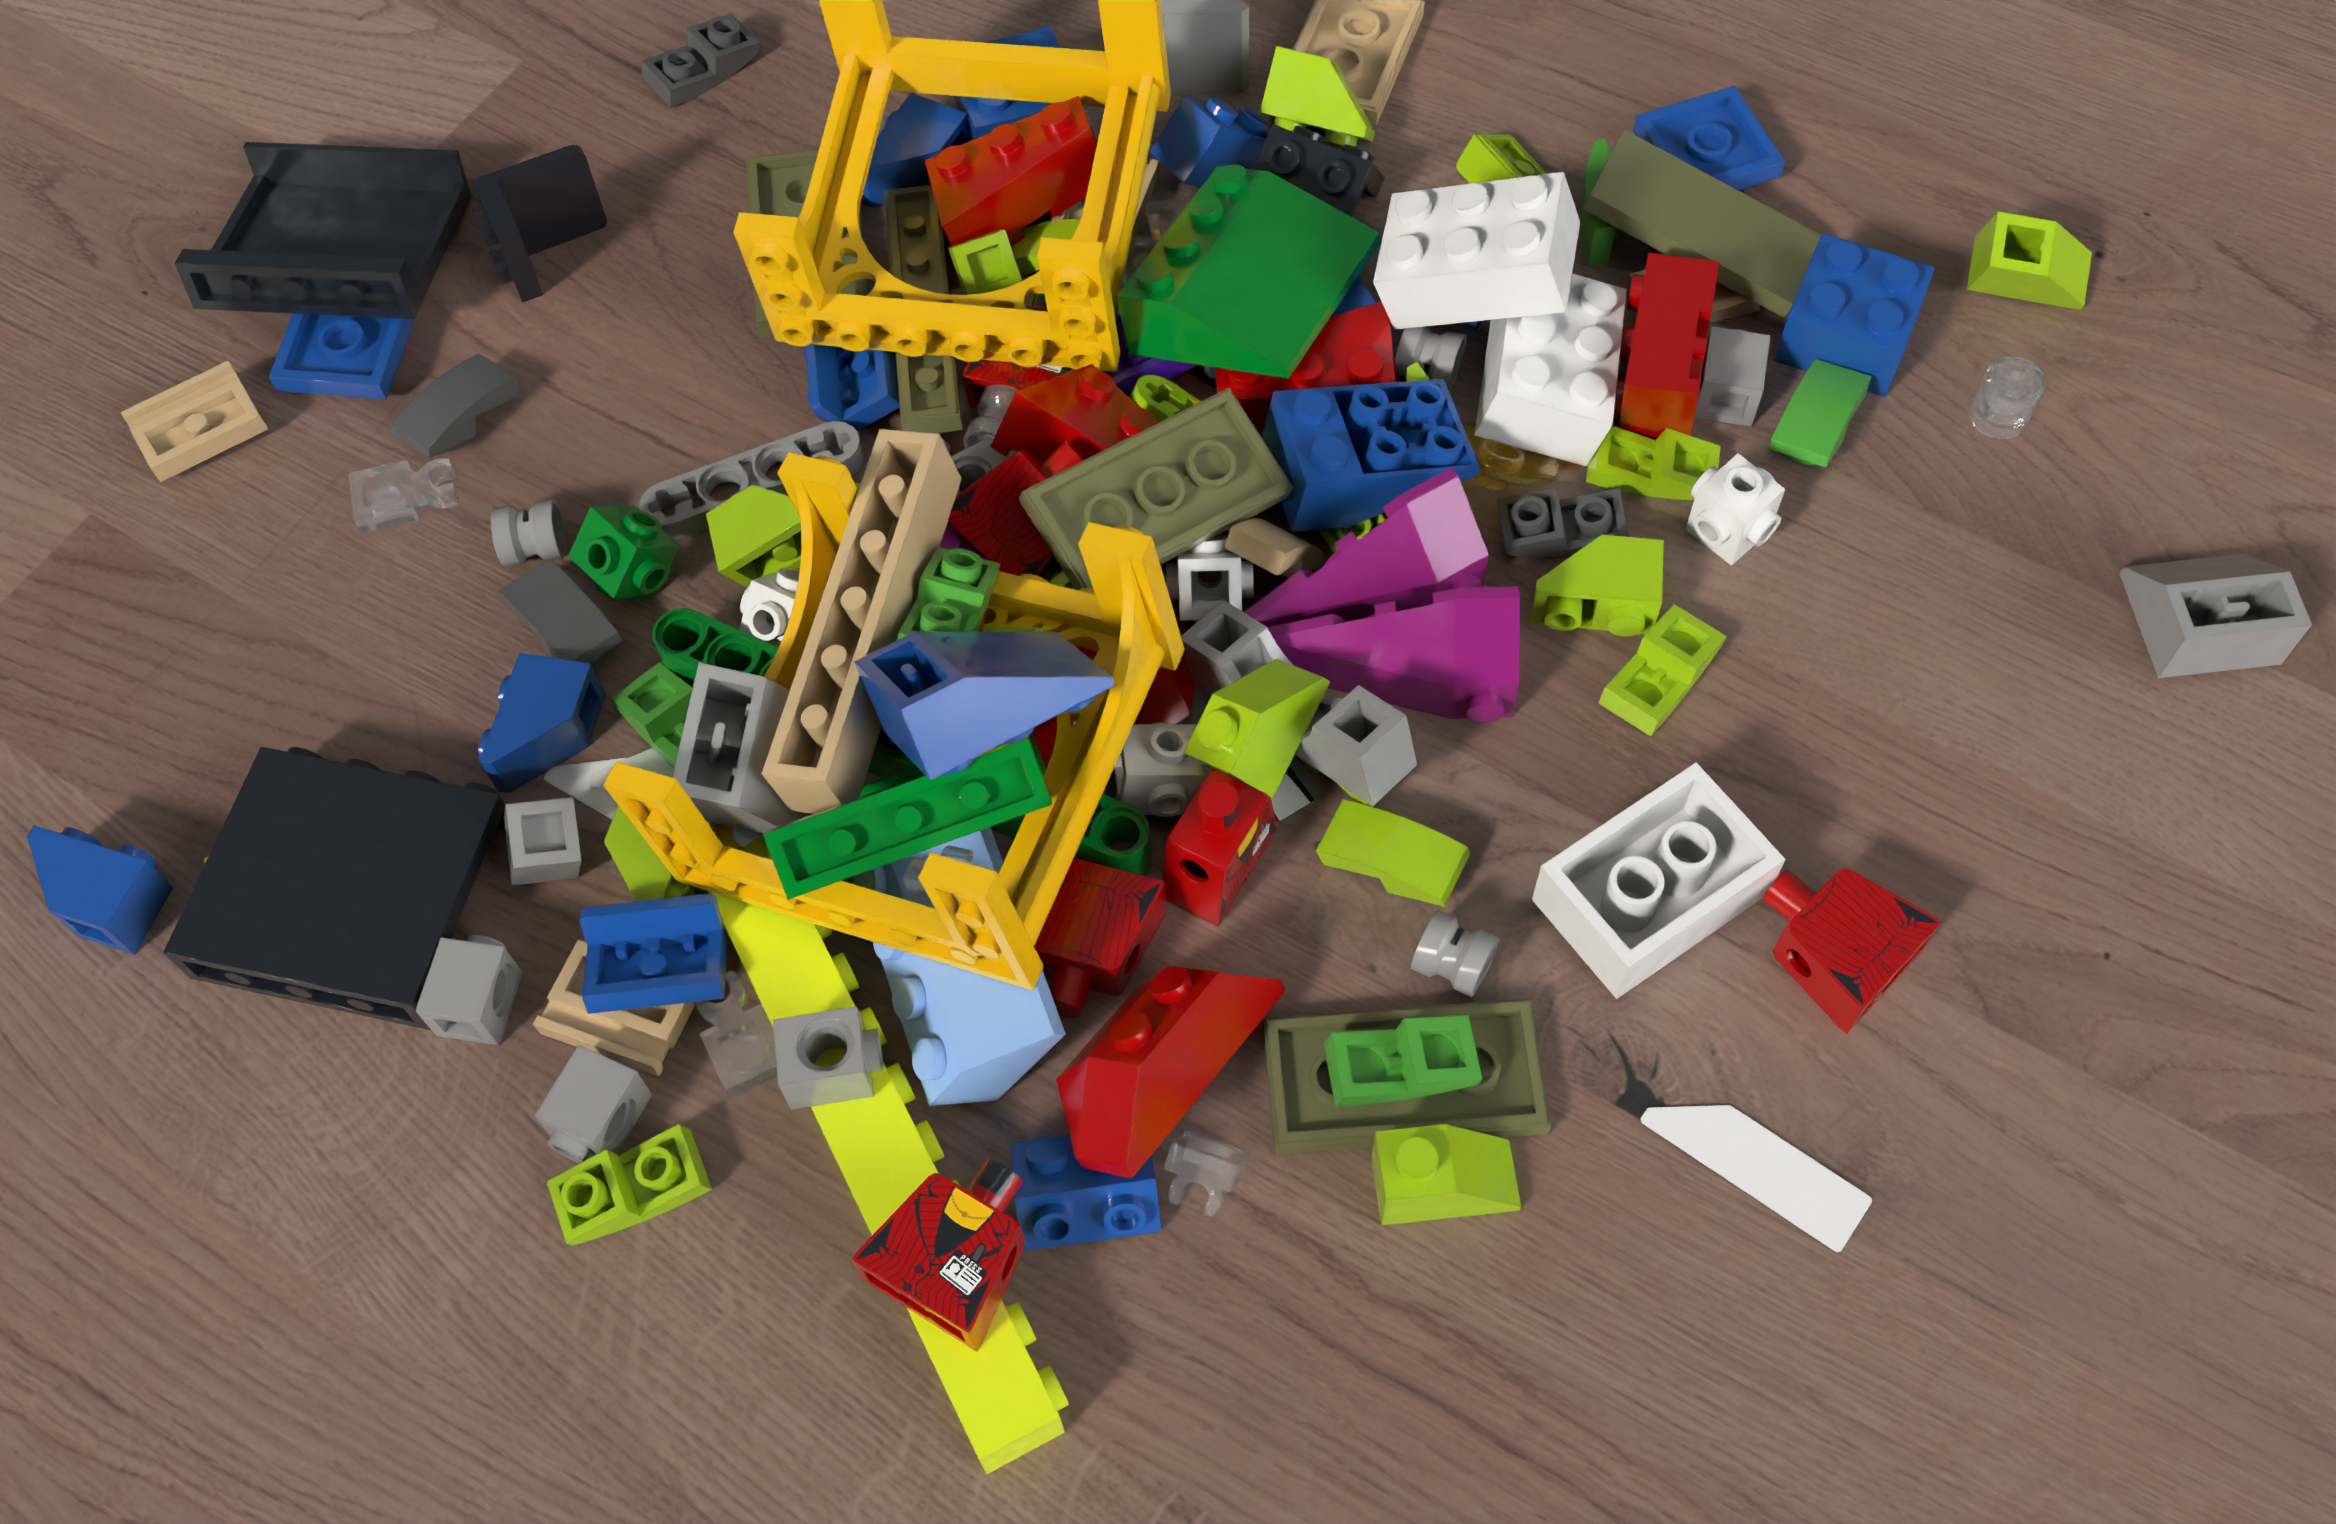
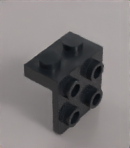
M1272 124L1254 170L1269 171L1351 217L1362 193L1374 198L1377 197L1385 177L1373 164L1374 156L1347 144L1343 146L1342 150L1324 144L1325 138L1301 126H1295L1294 130L1290 131Z
M569 145L472 179L483 211L473 214L486 246L489 247L497 244L499 248L489 252L502 285L513 281L522 303L543 295L529 258L530 255L600 230L607 224L587 158L582 148L578 145Z

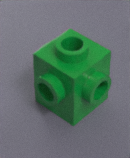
M635 505L590 506L568 557L595 581V586L600 592L614 599L625 600L628 597L657 595L668 579L669 568L680 545L661 529V523L654 516L639 510Z

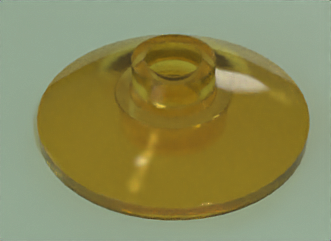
M1462 422L1480 466L1479 474L1474 476V479L1479 484L1494 490H1506L1509 484L1537 486L1552 483L1556 479L1559 472V464L1554 457L1521 449L1496 440L1475 436L1476 423Z

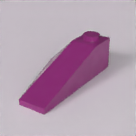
M1449 468L1402 493L1382 508L1388 517L1386 520L1359 540L1351 531L1335 543L1338 550L1330 556L1322 568L1315 573L1309 569L1299 570L1244 613L1266 627L1328 614L1341 616L1348 622L1374 614V605L1395 601L1399 611L1433 604L1432 593L1453 588L1483 587L1489 554L1459 476L1452 468Z
M1519 586L1453 588L1432 593L1433 604L1399 611L1397 603L1391 601L1374 605L1375 613L1366 618L1348 622L1341 616L1328 614L1267 627L1287 659L1296 667L1326 678L1330 681L1328 689L1349 694L1359 685L1388 704L1448 719L1468 718L1473 722L1487 723L1498 720L1501 717L1513 716L1519 688Z

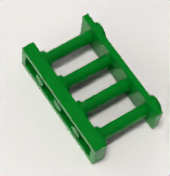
M1032 732L1028 737L1020 741L1000 746L973 758L968 767L951 775H940L929 780L916 766L863 785L859 798L815 814L806 813V817L767 830L763 836L789 900L1052 805V799L1043 777L1046 768Z

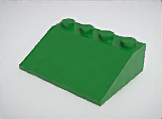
M1236 164L1217 166L1116 295L1129 354L1289 379L1380 245V232L1269 171L1245 169L1243 166Z

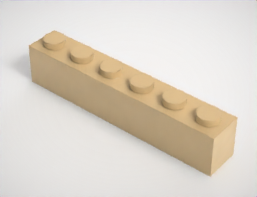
M879 429L761 773L790 811L815 814L860 797L882 727L854 661L897 641L898 632L917 600L920 577L937 547H940L962 479L940 434Z

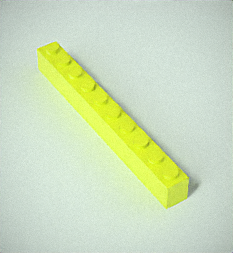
M760 833L744 849V852L772 860L763 836L764 833ZM709 892V894L716 896L723 924L772 1027L773 1019L855 1007L849 993L860 988L844 953L841 952L831 957L822 940L833 934L830 928ZM869 1006L859 1011L866 1030L877 1028L881 1046L886 1044L887 1040L871 1007ZM830 1048L817 1058L815 1065L820 1067L833 1066L843 1059L847 1050L843 1048ZM898 1062L887 1068L883 1063V1070L872 1072L874 1097L811 1106L872 1235L930 1175L938 1173L934 1162L945 1157L928 1121L925 1120L914 1125L905 1107V1104L916 1098ZM957 1179L952 1180L954 1183L960 1186ZM1001 1299L986 1336L977 1352L907 1308L986 1475L1065 1433L1057 1411L1068 1406L1069 1403L1051 1366L1048 1365L1038 1371L1036 1370L1025 1346L1037 1341L1018 1301L1005 1307Z

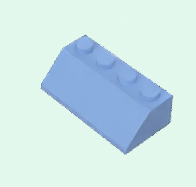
M988 827L853 877L855 885L935 908L918 879L930 852L994 870L999 873L1003 861L992 830ZM873 942L875 953L881 959L892 992L894 1011L901 1020L912 1053L914 1072L921 1081L929 1106L997 1101L1066 1035L1043 970L1032 991Z

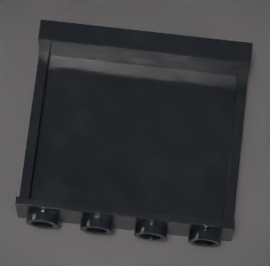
M245 142L243 148L254 176L211 250L182 249L175 261V266L194 309L414 319L472 197L459 151Z
M260 747L163 953L190 979L431 1030L415 1010L440 938H452L496 828L505 830L506 804L496 790L480 783L468 782L465 783L464 787L441 783L435 777L420 771L409 770L405 772V775L382 771L377 766L360 759H348L346 763L326 760L318 754L300 747H290L287 752Z

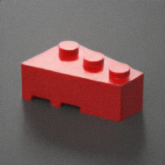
M1079 96L1065 102L1050 104L1041 112L1012 124L1000 125L984 136L960 146L947 147L938 155L925 160L941 224L952 246L999 229H1005L1010 246L1012 247L1025 238L1022 229L1049 211L1050 215L1055 218L1086 197L1098 140Z
M1648 253L1644 276L1633 274L1627 310H1635L1638 313L1635 327L1624 326L1619 361L1628 362L1626 379H1617L1614 414L1621 415L1619 428L1654 440L1666 428L1691 436L1701 385L1700 379L1720 261Z
M1382 301L1332 316L1289 379L1216 368V394L1230 388L1261 436L1274 391L1395 382L1390 319Z
M1090 364L1017 391L990 447L1007 456L1011 449L1017 452L1026 446L1044 462L1067 439L1089 458L1158 422L1150 412L1140 408L1119 389L1107 373Z

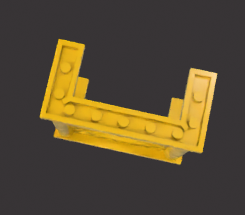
M819 0L840 74L804 205L799 217L739 212L733 231L775 340L798 347L810 344L842 347L854 352H861L866 349L899 352L910 357L949 355L966 362L991 360L1013 362L1023 367L1046 365L1069 367L1077 370L1093 364L1099 370L1117 372L1120 346L1115 320L1118 309L1116 295L1122 289L1156 112H1168L1171 97L1161 0H1098L1105 51L892 36L883 0ZM889 91L1043 103L1065 102L1079 96L1083 106L1105 107L1081 220L1071 239L1041 237L1037 255L1040 271L1021 282L996 291L970 295H948L926 291L909 285L894 277L873 258L861 236L859 210ZM843 256H853L857 258V262L844 266ZM866 278L876 282L872 291L866 296L840 294L843 288L856 280ZM1037 293L1044 294L1048 311L1028 310L1025 306L1027 299Z
M788 452L777 474L800 517L801 564L791 616L778 651L764 677L790 690L858 489L847 466L827 456L812 458ZM1088 522L1078 545L1093 589L1081 588L1075 590L1050 584L1045 579L1033 574L1017 576L999 571L986 609L985 623L987 624L984 627H1037L1050 630L1051 632H1058L1074 646L1098 651L1092 661L1113 677L1115 686L1096 695L1094 700L1086 707L1057 715V733L1054 750L1043 776L1052 799V805L1025 815L999 873L956 859L929 853L918 879L935 908L845 881H839L788 900L773 860L744 852L745 847H741L732 838L733 827L707 822L676 778L616 761L603 786L677 882L1033 991L1044 968L1034 947L1159 667L1176 671L1185 650L1153 537L1145 535L1129 526L1109 527Z

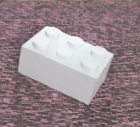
M1564 172L1393 193L1373 283L1394 330L1566 312L1580 220Z
M1572 274L1566 312L1491 320L1474 435L1587 467L1613 424L1627 289Z
M1696 762L1541 865L1532 900L1612 995L1618 999L1761 900L1768 888L1777 879L1786 859Z

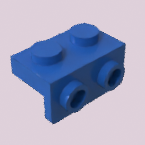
M812 344L804 346L809 385L808 402L812 411L821 420L845 422L853 426L856 431H859L900 408L896 352L868 349L854 352L835 346Z
M699 894L581 909L579 922L587 942L582 999L588 1014L724 999L728 937L715 895Z
M1070 1135L1057 1137L1043 1136L1034 1140L1011 1143L1012 1171L1023 1182L1014 1196L1018 1223L1021 1225L1025 1239V1250L1156 1233L1161 1230L1152 1155L1133 1178H1127L1081 1168L1075 1158Z

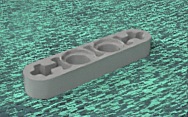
M831 421L822 423L659 482L649 487L642 495L639 503L640 510L654 516L661 523V529L674 541L687 538L708 530L706 513L727 501L715 500L710 497L713 488L720 483L735 482L741 486L739 492L753 484L788 495L781 480H773L765 476L770 466L784 461L788 452L804 456L810 454L812 458L818 456L833 458L846 465L851 476L855 475L862 467L864 460L858 432L853 426L845 422ZM832 446H838L844 453L833 456L828 449ZM692 496H699L702 504L701 507L695 508ZM673 505L676 514L665 517L662 509Z

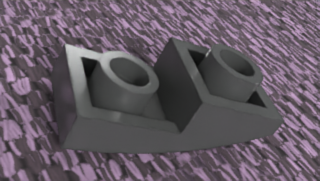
M732 13L715 17L710 21L687 28V46L669 50L663 54L642 60V79L671 108L707 92L735 74L760 52L761 42Z
M477 354L445 372L422 390L390 424L391 435L428 458L444 454L453 447L476 437L475 416L490 412L496 406L520 396L518 376L481 354Z
M1557 487L1497 499L1506 555L1527 558H1569L1601 534L1629 537L1620 488L1560 500Z
M550 559L498 590L507 608L534 631L543 650L552 658L591 663L592 665L600 660L605 652L623 642L618 631L594 602Z

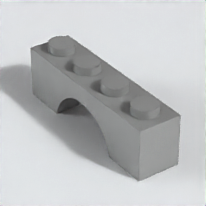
M1222 600L1181 636L1185 648L1184 656L1194 686L1210 698L1213 693L1275 659L1293 665L1276 644L1266 626L1225 600ZM1359 685L1344 698L1325 692L1295 753L1296 756L1372 807L1417 766L1407 716Z

